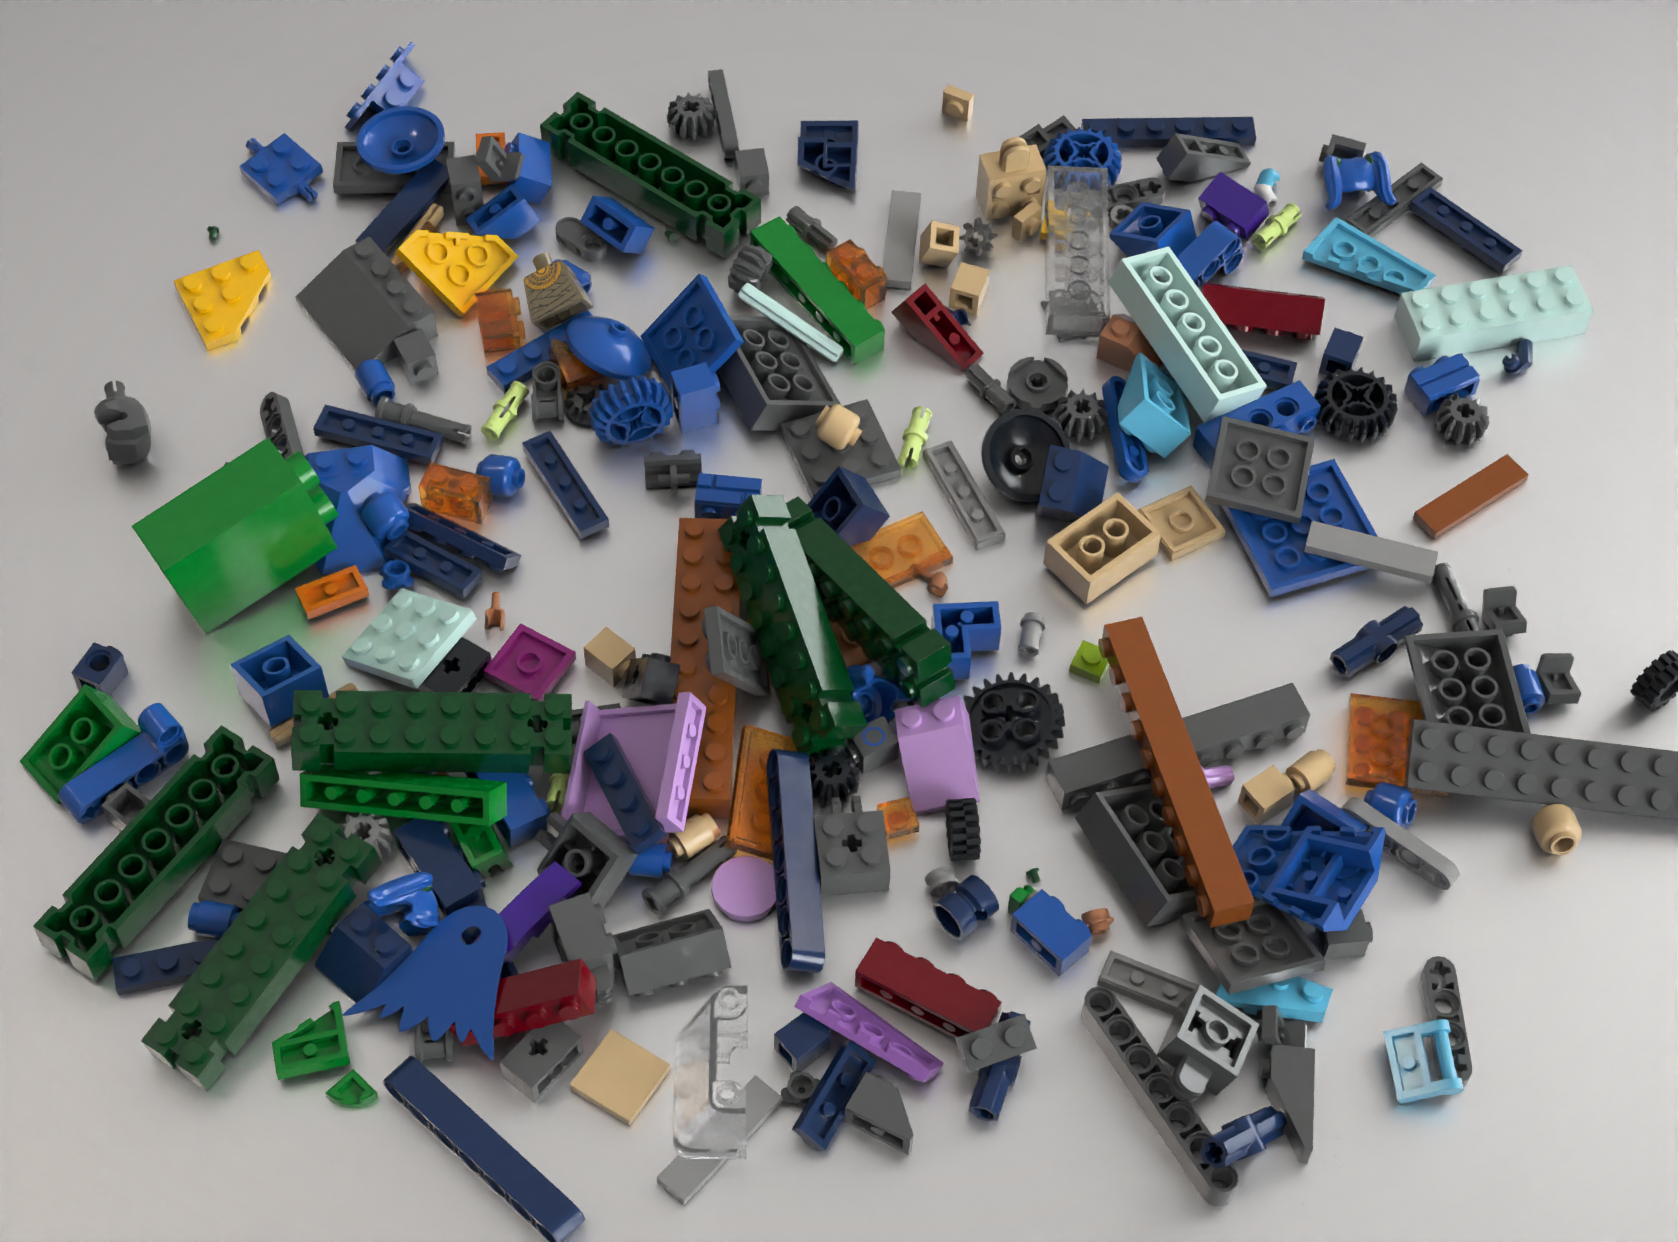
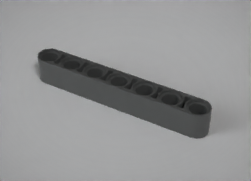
M1097 986L1091 988L1085 995L1081 1012V1019L1202 1198L1212 1206L1221 1207L1227 1205L1232 1200L1238 1184V1173L1235 1167L1230 1163L1226 1167L1215 1170L1213 1166L1205 1164L1202 1158H1197L1191 1153L1192 1150H1201L1203 1146L1202 1140L1212 1134L1189 1102L1178 1100L1169 1089L1171 1075L1156 1056V1053L1115 994L1105 987ZM1099 1005L1104 1007L1106 1011L1097 1012L1091 1006ZM1111 1034H1121L1126 1039L1122 1041L1116 1040ZM1139 1062L1146 1068L1142 1070L1136 1069L1130 1063ZM1150 1092H1162L1166 1098L1157 1099ZM1179 1120L1186 1125V1127H1174L1170 1121ZM1215 1179L1221 1180L1227 1184L1228 1188L1219 1189L1211 1181Z

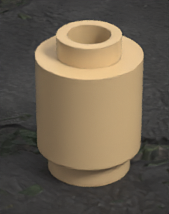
M1318 749L1317 751L1308 752L1288 767L1285 774L1294 785V793L1300 794L1309 789L1314 791L1332 777V772L1335 771L1336 766L1329 753Z
M704 813L701 816L696 814L686 820L684 832L669 833L670 839L667 840V845L676 858L681 856L684 860H688L713 845L715 839L720 836V831L708 813Z

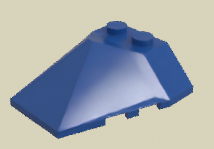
M374 445L308 453L304 457L320 479L321 483L319 486L339 514L337 518L326 524L338 548L315 562L322 577L353 565L357 566L360 573L379 571L387 562L391 561L384 555V547L391 540L376 538L361 518L362 510L365 507L363 502L374 492H379L380 494L392 492L405 504L411 490L408 461Z

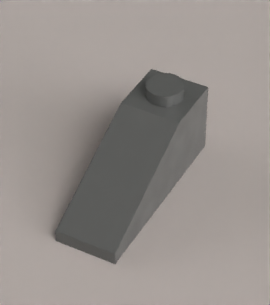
M1178 133L1172 136L1156 158L1163 169V174L1168 179L1186 182L1216 176L1219 172L1224 174L1248 168L1251 164L1239 143Z
M1272 1044L1268 1056H1262L1260 1078L1266 1079L1265 1092L1272 1107L1277 1111H1282L1287 1124L1284 1127V1132L1299 1163L1307 1164L1313 1150L1315 1049Z

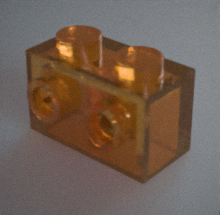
M849 239L826 252V263L829 265L832 274L839 281H843L847 285L849 292L856 300L862 301L867 310L885 300L886 273L880 266H876L869 259L863 248L858 247Z
M432 462L429 463L418 486L423 507L439 514L478 524L483 523L493 501L490 477Z

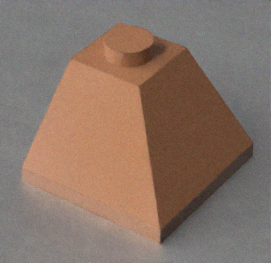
M1113 314L1100 333L1096 358L1130 373L1136 355L1141 352L1158 367H1161L1163 362L1133 318L1126 314Z

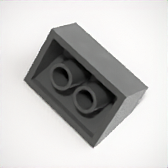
M710 909L613 935L618 951L615 954L619 965L618 970L628 996H647L654 993L656 988L667 985L669 987H680L687 984L689 979L700 976L704 978L716 977L721 975L723 970L732 968L723 928Z

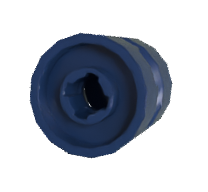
M970 875L955 887L956 893L948 892L933 904L934 915L940 925L949 935L958 940L963 939L976 929L977 922L982 923L999 910L998 900L993 891L982 879L975 875Z

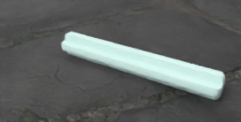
M746 283L740 289L738 297L825 358L831 362H836L841 357L844 350L842 346L753 285Z

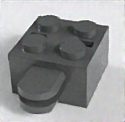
M1199 985L1179 1004L1156 1055L1175 1068L1169 1081V1089L1178 1100L1189 1103L1198 1099L1206 1089L1217 1096L1238 1077L1260 1025L1202 985Z

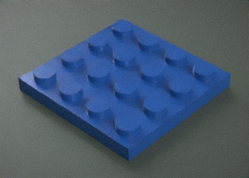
M1335 459L1310 466L1301 519L1298 524L1222 506L1270 598L1370 569L1304 552L1312 521L1377 536Z

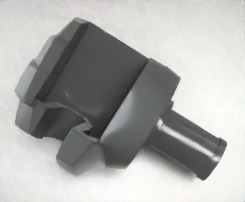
M110 381L104 386L106 399L95 407L94 415L97 422L107 433L105 448L109 460H112L113 464L117 465L136 464L146 458L150 452V419L139 401L125 396V386L122 382L116 381L117 391H114L113 382Z

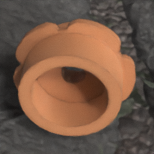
M1107 908L1091 910L1081 915L1082 921L1087 925L1092 936L1108 932L1110 930L1109 925L1114 922V918L1110 917Z

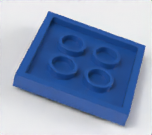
M698 274L640 336L670 391V372L706 362L711 374L715 373L744 343L710 281L701 274Z

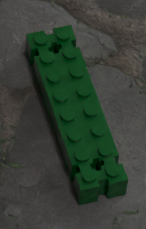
M579 92L575 93L563 104V113L561 115L554 112L540 125L541 140L550 142L552 156L559 160L568 157L569 166L696 242L699 239H705L706 247L723 258L739 245V235L747 237L750 231L761 223V199L743 188L736 192L733 190V182L607 108L604 107L601 111H598L596 109V102Z
M751 494L738 508L737 516H730L718 529L720 539L725 551L732 552L730 567L734 573L741 598L744 601L750 618V623L756 629L757 634L755 635L780 702L782 713L787 724L793 723L794 725L791 736L796 750L807 753L809 759H813L815 753L824 757L828 748L832 755H835L846 745L844 739L854 738L867 726V722L859 701L853 702L850 693L855 689L795 529H789L787 521L791 516L783 495Z
M799 496L787 502L786 505L791 516L787 521L789 529H795L828 619L832 623L836 622L843 629L846 637L851 642L855 641L862 648L865 656L870 661L874 660L881 667L882 672L889 680L893 679L900 685L901 691L906 698L913 699L921 708L954 690L953 670L948 667V664L952 662L950 643L935 628L930 629L927 627L926 619L820 517L816 519L813 516V510Z
M294 690V727H292L291 740L292 770L321 771V763H334L335 771L529 773L530 765L543 766V773H570L572 761V694H544V701H531V693L336 691V698H322V690Z
M221 725L203 744L206 753L201 758L194 754L62 894L66 903L60 909L52 905L33 925L41 945L62 960L68 955L74 968L93 981H96L113 963L111 952L116 946L124 950L217 849L222 839H226L253 809L251 799L255 795L263 798L279 781L280 778L273 757L254 745L246 751L243 739Z
M317 813L301 834L305 841L304 845L300 850L294 846L289 849L168 1006L173 1012L166 1022L158 1018L141 1040L152 1056L172 1069L178 1067L186 1078L207 1092L226 1069L221 1060L227 1052L236 1056L357 897L353 890L355 884L359 881L366 885L382 864L374 846L353 833L346 838L341 826L320 813Z

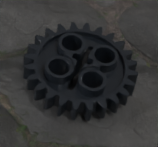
M1010 672L1008 679L1004 681L997 674L996 683L991 684L987 679H984V689L981 690L973 686L974 697H963L970 718L975 760L980 758L983 768L992 762L995 772H998L1002 765L1007 766L1008 773H1012L1014 765H1019L1022 771H1026V762L1030 761L1033 765L1038 766L1037 757L1039 755L1049 759L1048 748L1058 749L1057 738L1064 737L1062 728L1065 726L1063 705L1059 703L1057 693L1051 694L1049 684L1040 686L1038 677L1029 683L1025 673L1019 680H1015L1013 672ZM1026 706H1033L1030 709H1022ZM993 707H1000L997 710H989ZM1027 734L1032 735L1028 738H1022V736ZM994 735H997V736H998L997 738L989 739V737H991V736H994Z

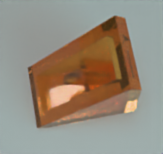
M554 338L552 339L548 354L552 363L559 367L563 391L575 388L576 384L581 386L587 384L588 381L592 382L605 377V375L593 370L580 361L566 343Z

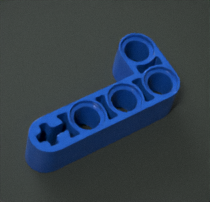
M1214 221L1177 259L1200 289L1202 282L1206 283L1219 269L1225 274H1230L1239 266L1243 258L1242 243L1237 235L1220 222Z
M154 703L148 706L139 715L138 725L141 734L69 781L59 791V801L79 824H87L102 815L104 812L101 805L105 802L107 796L111 792L118 790L126 782L136 790H139L186 756L189 744L184 729L162 703Z

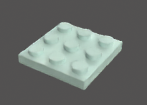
M401 588L341 657L347 666L417 689L477 618L471 609Z

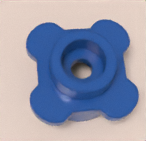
M402 560L387 562L379 570V575L383 577L382 587L390 590L413 586L414 579L410 577L411 570L409 565Z

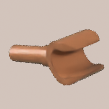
M915 564L911 565L910 571L929 582L927 586L929 593L940 598L944 596L948 589V584L946 583L947 577L943 572L932 574Z
M499 592L492 593L491 608L485 611V630H489L491 625L500 626V631L504 630L505 611L499 607Z

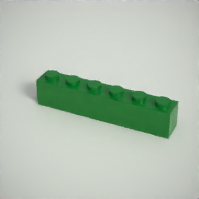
M778 216L750 231V244L755 247L759 246L772 254L773 265L770 268L771 275L827 337L843 347V354L853 365L884 349L885 329L878 319L875 320L867 312L863 302L856 300L849 292L847 285L843 281H839L832 274L829 265L826 262H821L815 255L812 247L798 237L792 225H787Z
M321 764V771H304L300 773V807L491 826L507 816V782L410 772L335 771L334 765Z

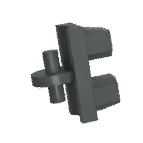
M682 450L679 455H666L662 451L650 452L649 456H644L646 488L671 487V492H678V486L697 485L698 475L702 473L701 453L696 454L694 450Z

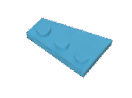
M1296 977L1233 994H1228L1220 983L1216 995L1233 1007L1242 1008L1243 1013L1256 1014L1257 1010H1263V1006L1277 1005L1283 1018L1322 1023L1333 989L1301 977Z

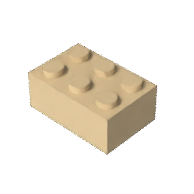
M1117 492L1047 540L1043 564L1087 605L1157 556L1161 532Z

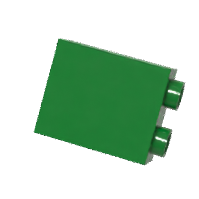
M266 438L131 527L204 633L208 634L337 549L338 547L326 524L337 518L339 514L319 486L321 481L304 455L297 450L284 459L271 440Z

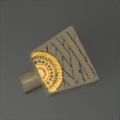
M541 253L533 258L536 272L526 276L523 280L530 320L533 325L545 332L594 307L576 275L568 265L561 260L553 263L549 253Z

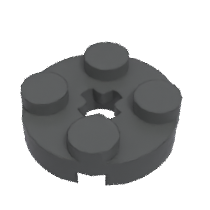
M1026 357L1017 361L1010 368L1006 392L1016 400V405L1020 408L1033 409L1044 413V411L1055 409L1061 396H1067L1068 376L1065 369L1052 359L1044 357V361L1034 360V357ZM1031 382H1043L1044 384L1043 387H1034Z

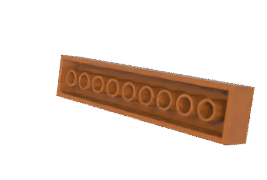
M679 518L670 663L681 666L672 704L677 703L678 693L691 692L706 706L686 819L696 814L701 816L704 813H708L713 819L731 820L737 687L711 675V672H709L705 660L706 653L709 652L708 640L702 631V620L705 619L704 608L718 606L738 618L741 616L740 590L730 567L732 552L725 551L718 531L728 519Z

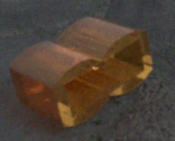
M511 288L475 293L484 354L520 348V339H525L523 320L517 321L516 317L521 315L519 297H513Z

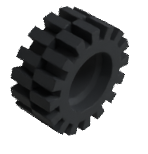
M1669 650L1665 654H1661L1658 660H1653L1651 665L1643 670L1644 673L1637 677V681L1633 683L1630 690L1631 694L1651 712L1659 710L1662 705L1665 706L1678 692V654L1674 650Z
M976 799L946 800L945 823L950 860H979L981 838Z

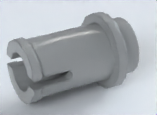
M1029 612L1020 620L1022 633L1018 652L1025 656H1036L1039 652L1041 631L1045 629L1046 623L1041 614Z

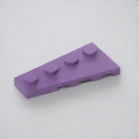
M833 982L801 994L794 1006L903 1070L907 1076L914 1080L925 1082L938 1075L944 1064Z

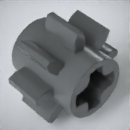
M980 217L974 220V227L968 222L965 223L963 227L966 233L959 237L966 244L964 251L975 250L976 256H980L983 253V247L991 251L994 247L990 242L998 237V234L993 233L991 230L993 223L982 224ZM977 232L978 235H983V240L979 241L978 238H974V233Z

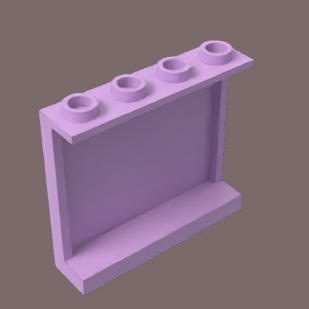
M691 692L678 693L677 703L600 710L591 701H585L583 713L579 720L578 738L573 749V762L570 776L567 779L564 806L561 809L560 815L568 821L572 813L591 812L616 835H625L583 753L611 733L617 738L656 813L655 819L662 824L666 833L684 832L706 706Z

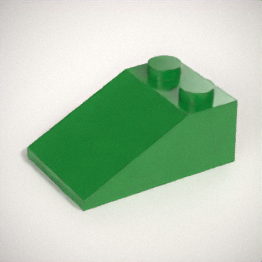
M85 684L23 756L20 763L56 803L62 804L58 799V794L64 785L141 734V730L109 694Z

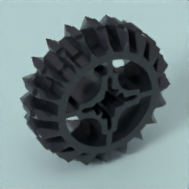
M1349 366L1345 372L1337 368L1334 374L1328 373L1324 381H1320L1314 394V398L1321 405L1317 418L1318 425H1325L1326 433L1335 432L1336 440L1343 436L1347 437L1348 443L1352 439H1357L1361 444L1366 438L1374 441L1377 435L1383 436L1387 429H1390L1393 425L1398 410L1396 404L1397 394L1392 393V385L1385 384L1384 377H1375L1374 370L1368 374L1363 372L1362 367L1358 371H1353Z

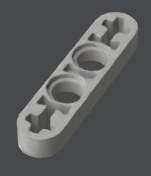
M1350 797L1342 806V810L1368 826L1365 832H1371L1372 827H1384L1386 833L1383 851L1438 889L1448 890L1459 877L1460 872L1451 860L1363 800Z

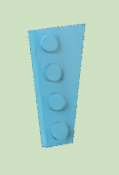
M1337 217L1303 251L1302 255L1303 260L1399 294L1428 289L1434 283L1436 277L1434 273Z

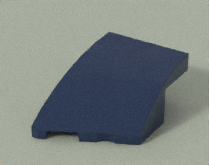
M858 120L801 121L800 137H798V167L850 191H856L859 139Z

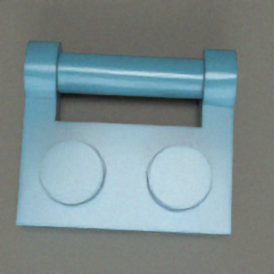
M1439 1019L1383 1031L1397 1100L1400 1104L1439 1095H1454L1464 1091L1462 1079L1457 1078L1448 1034L1451 1032L1448 1020ZM1430 1036L1434 1037L1443 1080L1433 1082L1423 1038Z

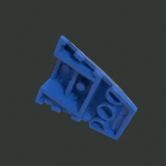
M1246 825L1233 844V848L1252 896L1322 931L1348 930L1378 881L1386 832L1384 827H1372L1371 832H1357L1356 827H1341L1340 831H1322L1321 826H1307L1305 831H1294L1291 829V826Z

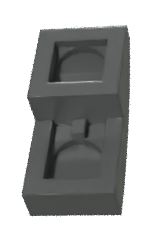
M1063 115L1045 128L1038 124L1019 137L1023 138L1028 146L1036 144L1043 159L1044 151L1048 147L1050 139H1055L1058 132L1064 134L1067 128L1072 131L1077 129Z

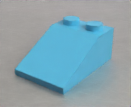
M1141 352L1138 353L1117 407L1118 424L1126 434L1134 435L1140 439L1148 451L1151 453L1157 452L1165 459L1191 435L1186 395L1173 377Z

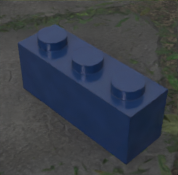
M413 819L393 831L396 846L413 872H427L433 876L432 891L438 902V908L444 917L455 910L484 899L483 889L486 888L484 879L477 870H470L466 864L469 861L462 847L459 844L456 846L452 844L449 839L451 834L444 821Z

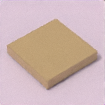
M1192 485L1138 509L1161 532L1159 546L1170 561L1225 536L1226 530Z
M611 1029L569 1084L570 1090L630 1126L668 1075L671 1065Z

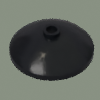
M1033 409L1009 411L998 417L989 426L984 436L981 456L986 475L994 487L1010 499L1027 503L1037 502L1049 447L1054 445L1070 449L1068 439L1062 428L1051 417ZM1015 455H1018L1021 458V465L1016 463Z

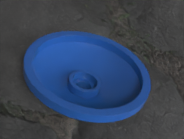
M411 106L395 107L384 110L366 121L358 132L356 146L360 158L370 168L389 174H404L425 167L439 155L445 144V131L440 119L428 110Z
M584 316L572 320L565 331V340L572 353L588 367L605 376L624 381L629 380L633 376L637 380L641 376H646L652 367V358L645 343L632 329L617 320L600 316Z

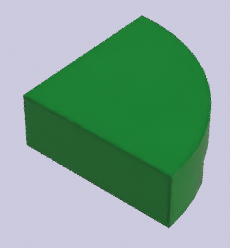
M1024 885V888H1016L1009 896L1008 913L1012 915L1037 894L1038 891L1030 885Z
M354 1069L325 1093L327 1099L334 1104L350 1108L367 1105L378 1098L377 1092Z

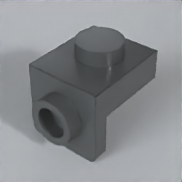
M1332 134L1329 145L1323 144L1319 161L1324 162L1328 155L1338 156L1341 159L1363 157L1366 143Z
M492 136L481 138L475 162L492 182L517 180L522 168L524 155L521 152L506 153Z
M1514 586L1489 588L1483 591L1481 617L1489 629H1503L1505 637L1526 633L1527 621L1516 607L1517 590Z
M1544 653L1540 657L1536 673L1547 704H1578L1581 692L1570 674L1574 661L1571 653Z
M1277 1005L1263 1006L1262 1019L1257 1020V1023L1260 1024L1257 1030V1037L1259 1041H1263L1268 1053L1272 1044L1306 1048L1307 1025L1305 1021L1284 1022Z

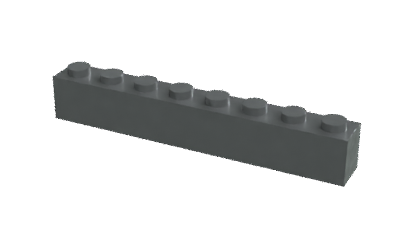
M1290 683L1186 716L1182 719L1200 765L1205 768L1214 761L1223 758L1233 759L1247 750L1254 748L1263 749L1275 741L1299 737L1306 731L1310 713L1294 683ZM1130 734L1049 760L1045 778L1061 811L1069 808L1078 809L1084 807L1095 792L1150 784L1152 775L1150 770L1145 769L1142 765L1139 741H1134Z

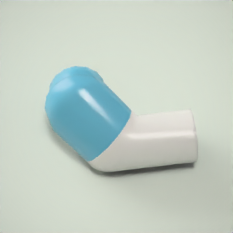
M1267 168L1260 172L1254 186L1256 194L1267 201L1268 209L1275 207L1278 203V199L1271 188L1276 186L1275 181H1280V175L1272 168Z

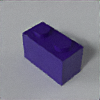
M1222 172L1218 173L1198 198L1201 214L1211 222H1220L1235 235L1241 236L1247 241L1269 215L1267 201Z

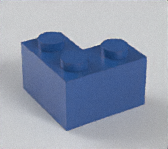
M998 601L933 604L931 629L935 628L950 643L952 662L948 664V667L953 670L954 680L969 679L971 651L999 650L1001 620Z

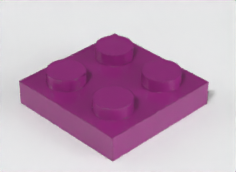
M520 623L483 670L484 678L512 693H531V701H544V694L551 693L576 660V652Z

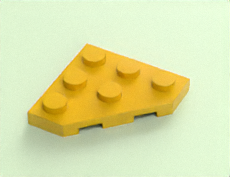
M416 230L394 252L459 318L470 309L519 257L498 235L471 236L469 233L459 232L429 233V230Z
M257 250L173 280L175 288L207 351L237 340L241 333L240 327L244 320L252 314L259 301L258 296L264 286L267 287L271 280V274L260 251Z

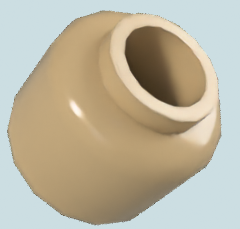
M834 404L831 408L826 405L814 425L817 428V437L836 450L844 449L847 444L853 447L862 433V430L858 428L860 424L859 416L840 404Z
M1551 804L1542 807L1531 821L1532 831L1539 846L1543 851L1550 854L1563 855L1571 852L1582 837L1581 827L1575 814L1568 806L1563 804Z

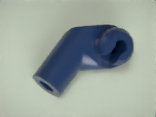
M1522 339L1518 341L1517 355L1512 354V358L1506 355L1503 358V368L1508 374L1517 375L1532 366L1533 343L1531 340Z

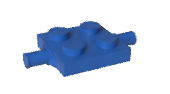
M284 133L264 147L255 138H251V142L247 141L246 148L255 155L239 166L240 171L274 203L280 205L289 197L301 194L310 203L313 202V199L316 200L318 193L309 187V184L314 178L323 173L322 166Z

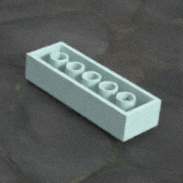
M1170 247L1121 259L1108 282L1203 422L1206 423L1259 399L1267 385Z
M1572 265L1404 292L1400 294L1394 317L1413 361L1418 362L1440 358L1445 355L1454 356L1458 353L1466 354L1514 346L1522 339L1537 342L1585 334L1593 309Z

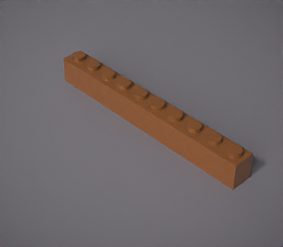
M1143 617L1105 624L1102 639L1098 640L1099 651L1102 658H1107L1110 665L1109 677L1112 685H1117L1120 691L1119 702L1123 713H1128L1131 720V736L1134 741H1139L1141 746L1140 756L1142 765L1145 769H1149L1152 775L1151 786L1154 796L1162 801V815L1165 825L1171 827L1175 835L1173 843L1176 854L1179 857L1183 856L1186 864L1185 877L1189 886H1194L1196 890L1198 912L1202 917H1206L1210 928L1250 919L1255 903Z

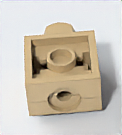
M1012 137L1002 143L1000 151L979 155L976 197L985 220L1016 215L1033 201L1042 206L1046 167L1036 144L1028 146L1023 138Z

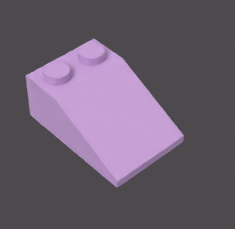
M960 695L935 700L923 708L917 704L895 709L897 737L914 815L946 809L945 804L948 799L975 798L976 802H980L970 718Z

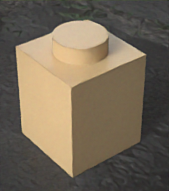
M931 221L920 235L919 263L947 268L959 251L960 226Z
M961 262L950 287L949 308L955 310L964 309L966 313L978 315L988 291L990 270Z
M605 627L583 647L585 665L613 687L622 679L626 680L630 659H636L635 648L608 627Z
M1272 765L1242 785L1238 803L1258 825H1262L1291 805L1295 788L1291 779Z

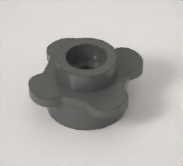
M800 1070L793 1071L790 1074L787 1087L781 1090L783 1101L793 1102L803 1110L820 1080L814 1079L809 1073ZM804 1088L805 1092L800 1093L798 1090Z

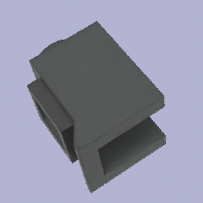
M126 782L118 790L111 792L101 807L106 819L122 831L132 821L129 818L126 819L125 816L132 810L139 813L150 800Z

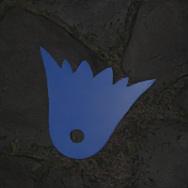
M469 906L449 914L438 923V926H435L416 949L382 983L349 1008L342 1016L362 1013L386 1004L379 1016L384 1018L404 1007L399 1031L403 1032L416 1026L428 1016L429 1033L434 1042L440 1039L455 1022L456 1033L460 1042H464L471 1029L483 1052L493 1061L496 997L508 942L507 927L501 915L495 910L484 906ZM472 926L478 927L481 930L480 939L471 945L464 944L461 940L464 930Z

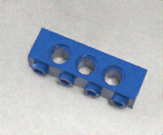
M1299 380L1197 426L1193 447L1211 469L1219 426L1223 416L1297 434L1301 431L1307 432L1316 425L1321 405Z

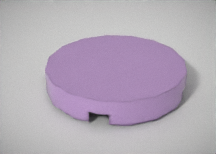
M744 855L729 859L720 865L713 876L711 893L715 906L734 921L752 922L761 920L768 915V912L773 907H776L774 868L770 863L759 857Z

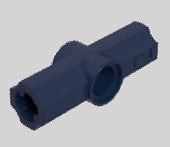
M1404 606L1379 623L1376 620L1368 622L1358 631L1355 638L1331 653L1330 660L1333 664V669L1340 676L1349 678L1374 661L1376 663L1384 662L1397 650L1398 645L1405 642L1404 638L1406 635H1415L1422 630L1423 623L1419 613L1413 607L1408 608Z
M1013 1011L1002 1012L998 1023L1022 1014ZM1017 1055L979 1069V1079L974 1088L968 1110L976 1118L988 1122L992 1120L998 1121L1009 1087H1013L1022 1056Z
M1272 1106L1224 1124L1221 1126V1131L1202 1140L1203 1146L1200 1150V1155L1204 1163L1213 1166L1217 1170L1228 1166L1230 1163L1266 1149L1265 1144L1284 1135V1127L1287 1124L1282 1111H1277Z

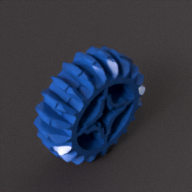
M1080 127L1076 131L1067 128L1064 134L1058 132L1055 139H1050L1048 147L1044 151L1043 159L1047 180L1052 181L1054 188L1062 187L1063 194L1068 191L1075 194L1115 185L1121 173L1122 156L1118 149V144L1112 143L1111 136L1103 137L1102 130L1094 133L1091 127L1088 131H1083Z
M631 376L627 381L620 379L618 384H608V390L599 391V397L592 399L593 405L589 408L590 424L600 441L606 442L608 446H613L617 443L622 447L625 444L641 443L647 439L653 440V435L663 433V427L670 425V419L674 416L673 401L663 383H657L655 378L647 380L645 376H641L635 380Z

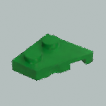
M340 1001L330 1004V1011L317 1020L313 1021L309 1018L299 1024L293 1032L286 1033L272 1042L278 1080L350 1065Z

